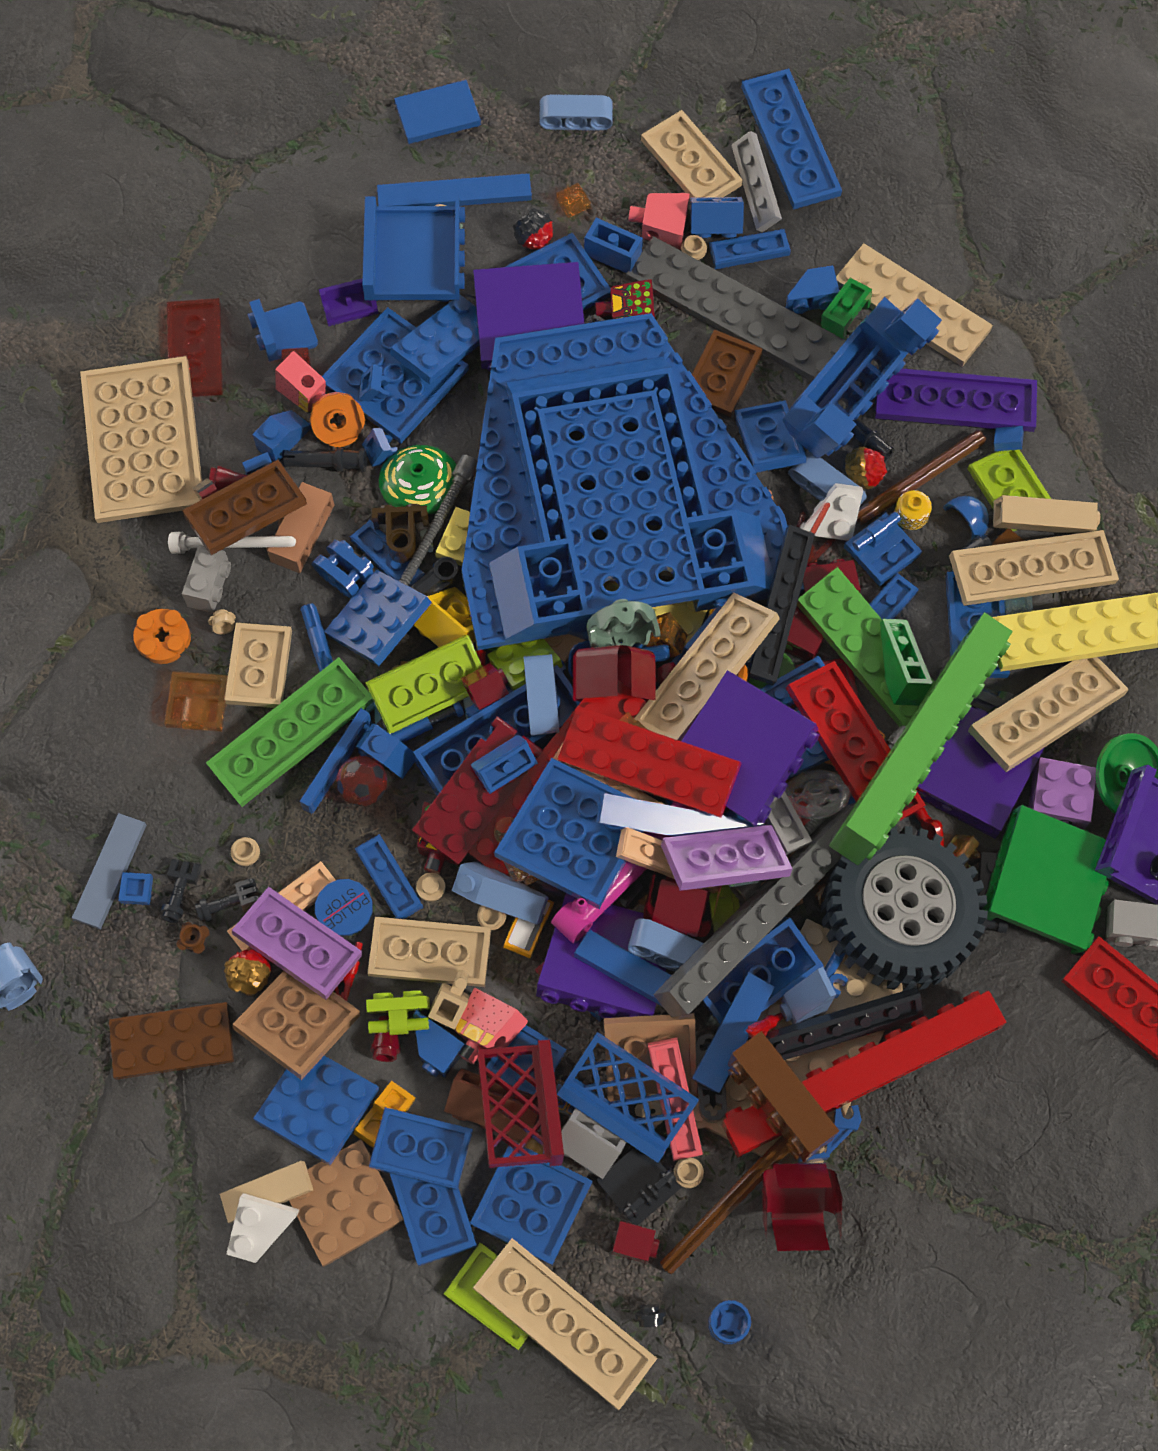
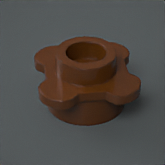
M190 922L184 923L181 926L180 939L176 943L177 947L180 950H193L196 954L202 953L205 950V938L210 933L209 929L206 926L199 927ZM191 936H196V939L193 941L190 938Z

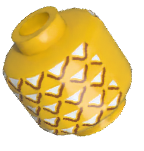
M909 490L903 493L898 498L894 510L901 517L898 525L907 530L922 528L930 516L932 510L931 501L927 495L917 490Z

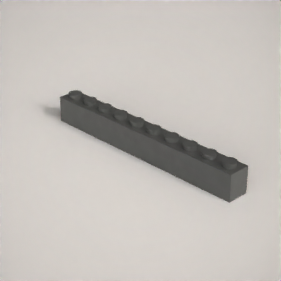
M856 803L837 809L810 836L812 842L796 850L788 858L793 868L790 877L767 879L653 994L671 1017L689 1015L841 859L843 855L831 848L829 844Z

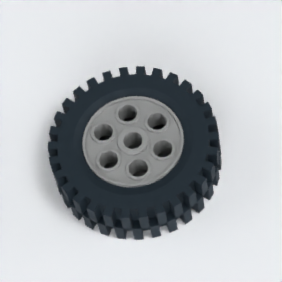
M897 826L891 828L887 834L889 837L882 848L876 851L871 860L865 858L858 866L842 856L826 881L827 885L822 894V897L825 899L821 904V912L826 913L822 919L823 928L831 927L826 937L829 943L838 941L833 951L838 957L843 953L847 954L848 958L844 964L849 969L854 964L860 967L856 975L862 979L868 973L874 975L871 983L877 986L884 979L888 980L886 989L895 990L900 983H902L903 991L914 988L916 984L919 990L925 989L931 982L933 985H936L945 977L948 978L979 944V938L983 935L986 927L982 924L987 919L988 911L982 910L987 904L986 895L978 896L984 889L982 880L976 882L972 880L978 873L974 866L968 869L964 866L968 861V857L962 853L957 858L953 854L957 847L951 842L946 848L940 845L943 837L935 834L932 840L927 839L928 830L920 828L916 835H912V826H904L899 834ZM900 872L907 874L910 880L903 879ZM876 885H881L882 887H884L886 893L880 892L876 888ZM925 887L933 889L936 895L929 894ZM902 900H907L912 908L906 907ZM877 912L884 913L888 921L882 920ZM927 914L933 915L938 923L932 922ZM903 927L911 929L914 936L908 935Z

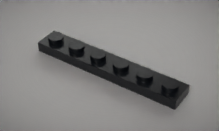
M790 524L785 530L765 606L777 612L780 619L754 651L748 671L749 678L772 686L777 682L815 536L812 532Z
M916 987L769 1031L766 1034V1038L781 1057L787 1060L924 1017L921 995Z

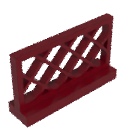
M539 1040L537 1045L478 1049L477 1056L489 1168L549 1163V1166H561L564 1149L550 1040ZM532 1054L533 1064L526 1072L513 1063L519 1055ZM497 1057L505 1064L494 1074L485 1067V1058ZM508 1067L521 1076L513 1087L500 1078ZM533 1071H534V1078L530 1076V1074H531ZM486 1075L491 1078L488 1083ZM525 1080L536 1088L535 1094L529 1100L516 1091ZM495 1082L507 1091V1094L499 1103L488 1095V1090ZM512 1095L524 1104L516 1116L503 1107ZM536 1099H537V1106H535V1105L533 1104V1102H534ZM489 1104H491L494 1107L491 1112ZM528 1108L539 1116V1122L533 1129L520 1120V1117ZM498 1111L511 1120L502 1132L491 1124V1118ZM514 1124L528 1133L519 1145L506 1136ZM539 1128L541 1131V1136L538 1133H536ZM492 1132L497 1136L494 1141ZM533 1137L542 1144L543 1154L530 1155L523 1147ZM501 1139L514 1149L509 1157L495 1158L494 1148Z

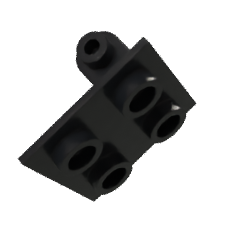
M635 1147L613 1165L603 1179L599 1177L596 1180L629 1221L637 1226L681 1189V1186L676 1182V1177L670 1170H666L660 1161L657 1163Z

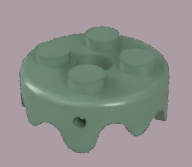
M627 599L616 600L612 605L597 611L591 616L586 625L591 648L614 645L633 646L638 643L647 645L650 641L651 632L654 637L661 636L654 609L646 603L628 601Z

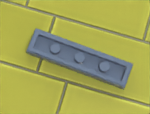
M118 813L72 916L74 921L101 930L121 885L122 872L126 873L147 826L145 822Z

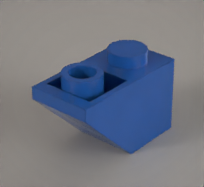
M826 266L808 269L788 294L785 308L796 314L815 309L826 310L839 293L834 267Z

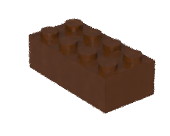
M762 1031L731 1054L728 1063L730 1067L728 1070L729 1075L736 1084L740 1085L742 1083L749 1092L747 1097L751 1104L757 1110L762 1108L768 1116L766 1119L767 1124L775 1134L781 1133L787 1141L785 1146L795 1159L800 1157L804 1163L835 1138L839 1129Z

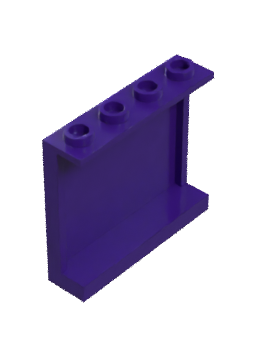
M578 262L473 270L482 369H487L491 372L495 338L584 324Z
M727 670L682 739V742L741 762L726 808L756 827L759 822L764 823L772 810L769 807L775 797L779 799L786 790L788 784L785 781L791 772L795 774L802 765L803 758L801 756L806 748L811 749L815 745L819 737L817 733L819 729L813 721Z
M971 707L965 717L958 722L956 732L949 741H946L943 746L945 748L937 761L932 763L930 773L923 783L918 785L916 790L926 803L996 839L1043 749L1005 772L968 732L973 723L988 715L986 711L980 708Z
M1144 765L1131 771L1095 871L1158 905V880L1150 873L1151 862L1158 855V779L1155 778L1157 770L1149 765Z
M566 893L562 907L569 902H573L576 898ZM610 905L593 922L590 930L629 951L628 946L635 921L644 919V913ZM555 927L537 984V997H540L547 1003L569 1005L573 1010L579 1012L590 1011L595 1013L594 1011H597L598 1015L602 1018L654 1015L657 1003L574 957L575 951L586 934L573 944ZM647 961L648 963L666 972V968L654 964L650 961Z

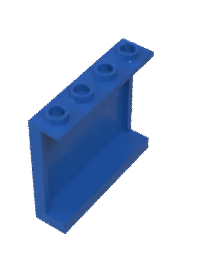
M365 196L363 292L365 300H460V289H465L464 273H460V267H465V251H460V245H465V229H460V223H465V207H460L459 196H455V206H377L375 196Z

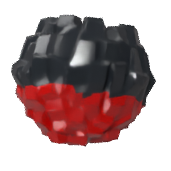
M532 208L528 214L521 217L522 219L513 225L514 237L517 243L524 248L538 250L547 246L553 237L552 220L549 213Z

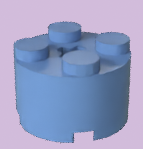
M5 943L0 946V1008L6 1007L10 1011L28 1001L37 992L34 986L37 982L41 984L43 978L21 947H13L11 943Z

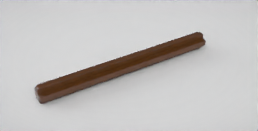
M979 430L973 432L860 507L857 522L860 525H864L897 503L898 498L903 493L921 487L982 446L986 440L985 436Z
M783 1135L661 1260L660 1265L667 1273H674L763 1180V1173L766 1170L773 1169V1164H778L789 1153L785 1146L787 1141Z

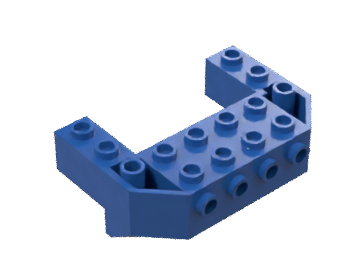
M884 297L874 310L858 325L794 402L790 411L784 416L782 420L789 434L817 459L824 454L829 456L841 446L844 447L854 435L851 432L856 425L853 420L863 415L873 403L870 400L876 395H880L889 385L888 380L893 374L896 375L906 364L903 361L908 353L913 355L918 348L921 349L926 343H930L939 333L936 327L942 319L918 298L900 311ZM872 361L878 363V369L876 366L871 364ZM855 381H860V382H861V384H862V388H861V389H860L859 386H857V385L855 384ZM839 400H842V401L845 402V404H846L845 409H844L843 406H840V405L838 404Z

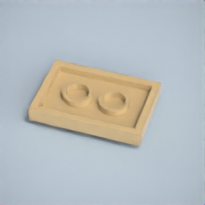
M236 623L225 693L226 704L275 708L283 702L292 636L291 627Z

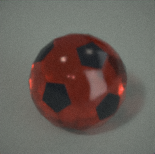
M353 757L346 761L338 771L337 789L342 798L352 805H372L381 799L386 791V771L381 763L371 757Z

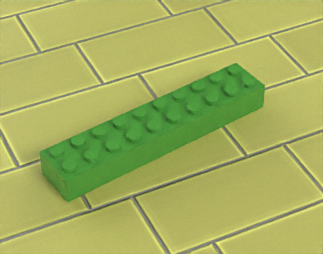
M985 612L964 636L829 844L831 848L857 866L865 858L871 860L876 851L882 848L889 837L887 835L891 828L895 827L902 817V810L905 806L909 805L916 795V788L919 784L923 783L930 773V766L933 762L937 761L944 751V744L956 732L958 722L970 710L972 706L970 703L974 698L976 699L984 688V681L996 669L998 665L996 662L1010 647L1011 643L1007 640L1012 634V630Z

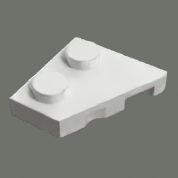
M835 483L828 491L827 497L819 502L812 516L806 523L803 522L800 528L812 532L815 536L850 540L853 537L863 488Z
M243 1193L239 1199L226 1255L256 1263L295 1219L299 1209Z

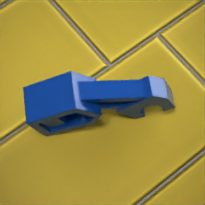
M858 1105L850 1107L851 1119H845L842 1116L841 1108L834 1111L833 1123L839 1129L838 1134L824 1147L825 1150L821 1154H814L804 1163L827 1160L833 1150L852 1131L856 1132L862 1120ZM800 1157L797 1158L798 1163H803Z

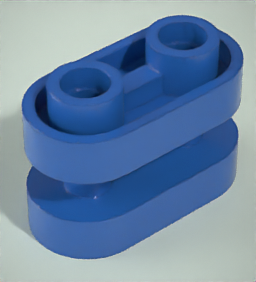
M334 540L326 548L330 556L326 558L323 555H319L311 564L322 578L346 597L352 598L359 591V587L355 582L359 579L365 583L374 573L372 570L374 566L366 557L357 556L353 548L346 541L341 540L339 542ZM339 563L342 567H344V568H345L347 571H349L350 573L347 575L345 572H343V571H342L340 568H338L336 565Z

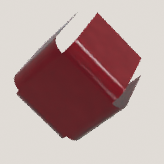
M627 645L581 648L575 652L573 656L574 701L581 702L583 698L618 696L617 679L632 690V696L640 697L646 702L649 699L656 700L655 655L652 651Z
M653 871L643 914L644 919L654 921L684 935L696 938L708 935L716 913L722 885L719 889L713 919L703 921L710 892L700 888L680 891L676 880L666 876V879L660 882L654 908L650 902L656 872Z
M826 1163L773 1164V1169L766 1170L763 1173L762 1219L767 1241V1213L772 1212V1225L777 1251L830 1250L824 1227L823 1211L831 1212L835 1215L841 1238L843 1197L837 1173L832 1169H828Z

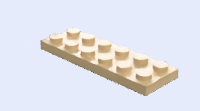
M866 244L859 248L836 276L840 289H842L850 277L872 289V296L869 308L872 310L884 297L900 311L918 298L942 319L936 327L939 333L930 343L926 344L961 367L964 366L993 327L989 322Z
M1104 530L955 550L949 555L963 606L1111 585L1119 580Z
M733 593L656 690V700L649 699L633 719L635 726L682 741L726 671L728 670L737 675L780 618L777 612Z
M1098 657L1074 660L973 723L968 732L1007 772L1123 697L1127 693L1128 688Z
M513 1238L472 1288L617 1410H620L657 1360L654 1355Z

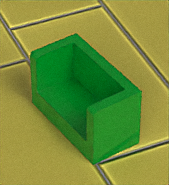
M850 277L822 314L821 327L845 340L847 328L862 308L867 310L870 307L872 289Z

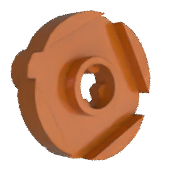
M332 392L322 396L313 404L310 424L319 440L333 447H344L352 444L358 438L364 427L365 417L361 406L351 395ZM335 413L345 417V419L341 420L340 426L330 423V419L333 418Z
M157 609L143 614L137 619L133 638L135 646L142 656L155 664H167L180 658V654L185 648H188L191 641V633L186 621L178 611ZM160 631L169 633V636H166L163 642L155 638Z

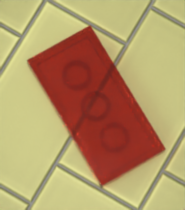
M220 299L167 302L168 359L187 357L192 397L223 395Z

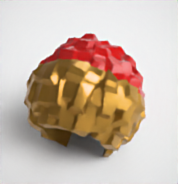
M859 447L846 455V474L850 480L863 489L869 490L882 481L887 473L884 456L878 451Z
M254 949L237 952L224 964L228 987L234 992L241 991V993L247 996H252L268 984L271 972L270 964L267 958Z

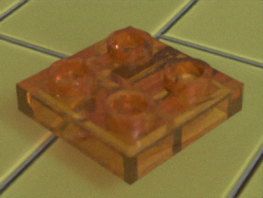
M172 671L164 722L166 728L222 732L228 675Z

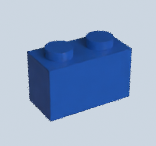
M690 197L691 234H696L701 238L711 237V234H721L725 238H733L737 234H743L744 201L742 197Z
M595 218L584 237V250L589 257L627 273L628 271L631 272L642 253L643 238Z

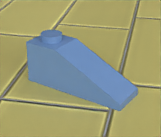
M479 861L460 864L452 888L453 892L476 904L534 924H540L549 898L519 881H513V878L496 869L486 867Z
M824 968L817 969L783 995L781 999L782 1004L779 1007L784 1019L791 1021L792 1025L826 1014L834 1000L836 993Z

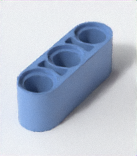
M546 95L540 100L539 123L545 129L607 130L612 126L613 102L607 96Z
M809 451L805 452L806 463L793 465L788 471L794 482L820 501L827 497L828 491L835 483L859 486L822 458L817 459ZM864 490L861 499V504L867 498V495L864 492Z
M552 654L525 656L524 669L530 734L559 733Z
M638 919L633 927L628 950L638 957L676 972L704 943L654 921Z

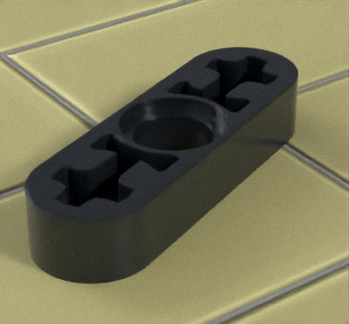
M704 1034L696 1041V1069L705 1054V1051L700 1050V1047H704L706 1041L711 1042L713 1034ZM697 1082L699 1113L701 1117L709 1123L721 1121L727 1111L725 1083L721 1089V1095L715 1094L714 1096L715 1105L721 1106V1110L717 1111L716 1116H711V1112L705 1111L704 1108L709 1106L710 1095L703 1096V1091L707 1093H714V1091Z

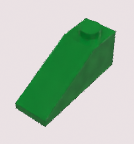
M882 619L880 626L885 682L893 704L919 706L933 683L907 620Z

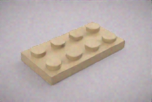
M682 110L641 134L642 143L684 192L690 194L689 197H725L742 186V178Z
M375 917L368 976L453 984L458 971L465 970L468 973L467 986L485 987L491 927Z

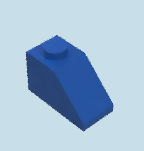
M290 410L271 415L252 435L257 450L262 454L268 452L270 459L274 462L276 460L281 461L285 450L290 451L312 427L310 423Z
M372 723L356 745L357 748L401 779L404 778L415 762L413 751L377 724Z
M417 1010L413 1014V1018H427ZM429 1019V1030H415L421 1062L424 1063L422 1068L435 1078L438 1074L446 1078L460 1059L459 1053L465 1044Z

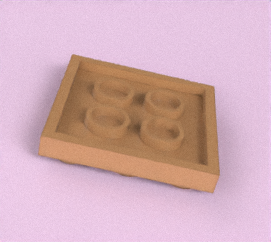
M283 971L233 1023V1029L302 1080L360 1017V1011L334 992L325 1000Z
M694 1013L678 1017L654 1015L604 1018L605 1037L651 1068L653 1067L648 1043L677 1037L689 1093L697 1098V1082L691 1079L696 1071ZM605 1048L606 1060H611L609 1050ZM629 1063L618 1064L621 1079L636 1077L632 1065ZM612 1065L606 1066L607 1081L616 1080ZM655 1080L643 1081L646 1096L651 1093L658 1094ZM638 1082L623 1084L626 1099L641 1097ZM617 1086L607 1087V1098L610 1102L620 1100Z
M362 1139L341 1150L331 1166L320 1162L307 1169L314 1191L289 1200L293 1208L299 1209L297 1217L323 1267L404 1221L379 1171L369 1168L371 1156Z

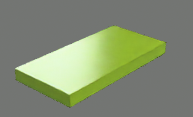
M464 635L365 683L388 733L392 734L469 697L461 678L481 668L482 665L470 637Z

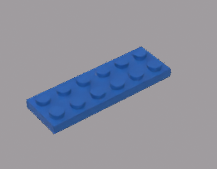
M790 69L742 81L741 88L793 210L841 196L842 188Z

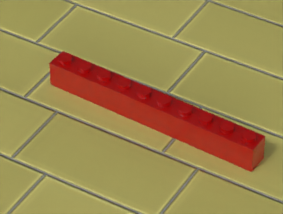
M975 991L963 998L964 1003L954 1007L953 1003H950L937 1010L938 1016L929 1020L927 1016L921 1017L911 1023V1029L903 1033L901 1029H897L884 1036L886 1041L878 1045L873 1041L858 1049L860 1054L851 1058L846 1054L832 1061L833 1067L825 1071L821 1067L810 1071L805 1075L807 1079L802 1081V1084L827 1114L1001 1029L1007 1022L990 991L983 994ZM739 1106L725 1113L726 1119L721 1124L737 1158L782 1136L781 1133L775 1134L766 1122L768 1116L762 1108L757 1110L754 1106L744 1110Z

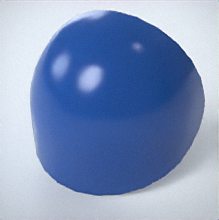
M959 496L949 501L943 507L945 511L952 507L962 514L971 529V540L977 535L981 537L986 533L989 526V514L987 508L979 499L972 496Z

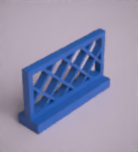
M598 1032L557 1093V1096L657 1163L699 1101L698 1098ZM597 1043L609 1050L611 1060L595 1061L593 1049ZM589 1057L590 1063L584 1064ZM629 1063L632 1065L636 1077L621 1079L618 1064ZM612 1065L616 1080L600 1082L597 1068ZM592 1069L595 1083L585 1085L575 1077L581 1070ZM655 1080L658 1082L661 1094L646 1096L643 1081ZM638 1082L641 1097L626 1099L623 1084ZM617 1086L620 1100L610 1102L604 1098L602 1088ZM679 1096L689 1103L684 1111L672 1113L668 1098ZM663 1099L666 1114L651 1116L648 1101ZM643 1103L646 1117L634 1118L629 1114L627 1105ZM673 1118H679L676 1124H674ZM668 1119L671 1131L666 1138L655 1132L653 1122Z

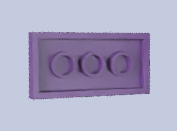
M772 825L663 838L661 843L662 850L680 891L790 877L793 869Z
M270 887L265 890L232 929V935L259 952L325 1000H327L362 956L360 949Z

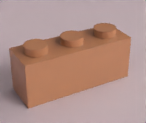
M303 482L299 489L305 496L307 505L279 519L278 530L275 536L294 537L296 539L295 546L266 547L272 563L301 573L334 507L332 493Z

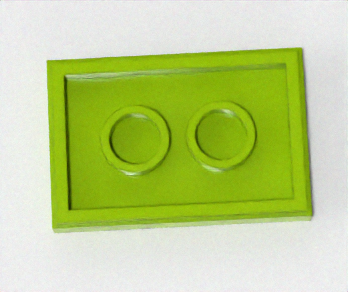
M1020 450L997 451L968 466V471L993 510L994 500L1002 495L1051 499Z
M479 1243L444 1295L519 1350L528 1338V1335L472 1289L498 1256Z

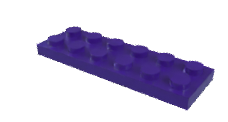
M901 369L888 380L889 385L880 395H876V419L993 429L1023 426V431L1034 432L1036 429L1037 380Z

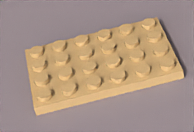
M187 357L81 371L94 513L97 523L182 511L199 502L200 499L193 490V487L202 482Z

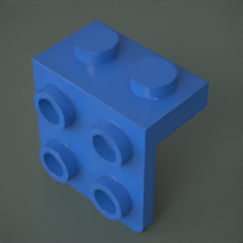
M260 299L249 302L252 312L248 313V318L252 329H258L259 334L255 335L260 351H266L269 362L289 356L293 351L299 353L315 348L318 345L316 334L303 302H296L264 312Z

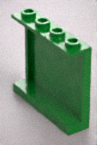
M1023 805L1011 811L986 893L987 904L982 909L988 911L987 920L998 917L1072 947L1071 954L1074 955L1087 950L1093 942L1094 934L1092 929L1094 922L1098 920L1101 913V906H1099L1101 896L1105 894L1109 884L1106 876L1095 871L1106 839Z

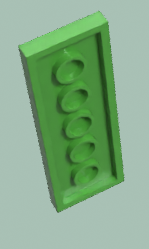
M837 567L798 598L797 606L899 727H906L919 706L893 704L885 682L880 626L882 619Z
M338 657L207 761L206 764L241 807H243L352 720L361 708L364 710L374 701L368 690Z

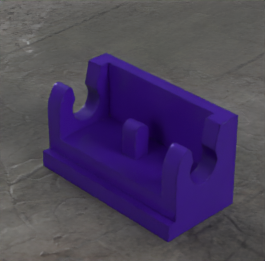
M363 278L319 289L328 326L379 314L376 300L364 299Z

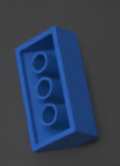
M784 916L701 1002L720 1025L748 972L775 987L762 1010L764 1011L783 997L786 992L824 965L789 917Z

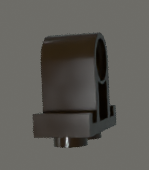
M409 504L406 507L382 505L379 508H372L374 530H380V525L386 524V541L392 560L397 563L409 562L416 551L415 523L423 522V527H429L427 506ZM400 542L407 543L403 548L395 547Z

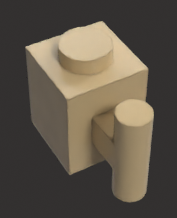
M458 971L452 986L442 983L430 1007L429 1018L455 1030L469 1000V995L463 992L468 981L467 971Z

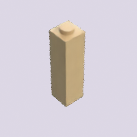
M1002 495L994 500L993 527L1079 534L1097 530L1100 523V512L1097 511L1098 503Z

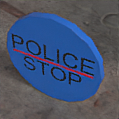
M340 879L327 884L319 892L315 902V915L318 921L339 936H350L361 931L368 924L373 912L372 899L368 890L359 882L350 879Z

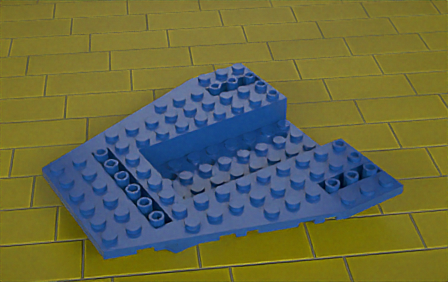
M652 313L495 338L462 565V578L477 650L587 631L586 625L589 618L597 611L612 605L614 601L619 599L639 601L651 607L693 600L695 612L715 609L718 605L723 607L733 593L753 602L768 598L785 530L788 527L785 515L781 508L776 506L772 500V495L767 487H764L756 476L755 469L736 440L731 438L727 432V427L722 419H719L713 411L712 404L691 372L687 371L682 364L683 360L679 354L674 352L666 334ZM627 422H632L638 429L629 432L623 428V425ZM573 431H579L584 435V438L575 441L569 437V434ZM638 471H644L650 478L646 481H640L636 479L634 474ZM584 480H590L594 482L595 488L585 490L581 487L580 483ZM653 520L659 522L662 528L658 531H652L647 528L646 524ZM595 530H602L607 534V537L604 540H596L593 538L592 533ZM662 571H668L672 573L674 579L670 582H664L659 578L658 574ZM613 580L619 585V588L616 591H608L604 588L603 584L606 581ZM803 583L801 586L800 593H803L804 590Z

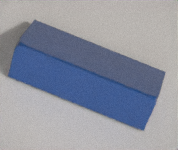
M517 735L473 762L471 767L487 792L491 794L538 764L527 741L520 735Z

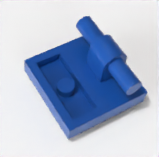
M886 512L844 545V548L879 587L920 557L922 553L920 548L898 526L897 523L901 521V517L897 512H893L890 515Z

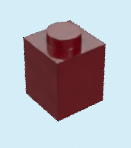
M491 663L461 678L471 702L479 710L509 694L505 686L509 683L505 673L501 668L497 670Z
M620 1221L612 1255L648 1264L649 1257L656 1258L660 1240L654 1238L655 1230Z

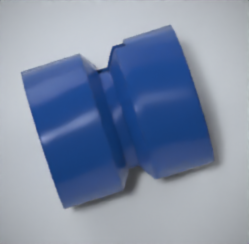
M724 1301L718 1304L710 1313L708 1319V1329L711 1336L717 1342L724 1345H732L741 1341L748 1334L751 1327V1317L748 1310L737 1301Z

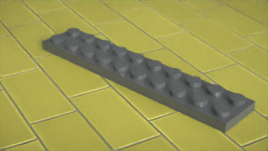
M654 236L639 256L631 272L628 271L626 274V280L630 282L652 279L653 294L727 335L762 348L763 355L810 381L814 380L846 341ZM855 381V384L861 387V382Z

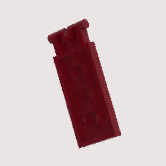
M498 716L491 724L495 729L485 741L480 738L412 829L413 833L457 865L460 864L527 773L525 771L489 794L471 767L473 762L512 739L517 733L516 729ZM523 735L522 738L527 741L534 757L537 759L543 752V749Z

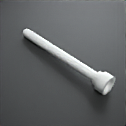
M171 532L168 537V547L172 554H184L190 548H198V545L204 546L198 537H190L184 532ZM292 536L245 537L226 548L293 547L296 544V539Z

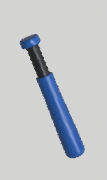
M458 701L450 707L412 723L391 735L405 743L431 730L434 725L442 721H446L454 716H463L464 711ZM358 748V753L360 756L370 757ZM361 757V759L364 761L371 760L369 758Z

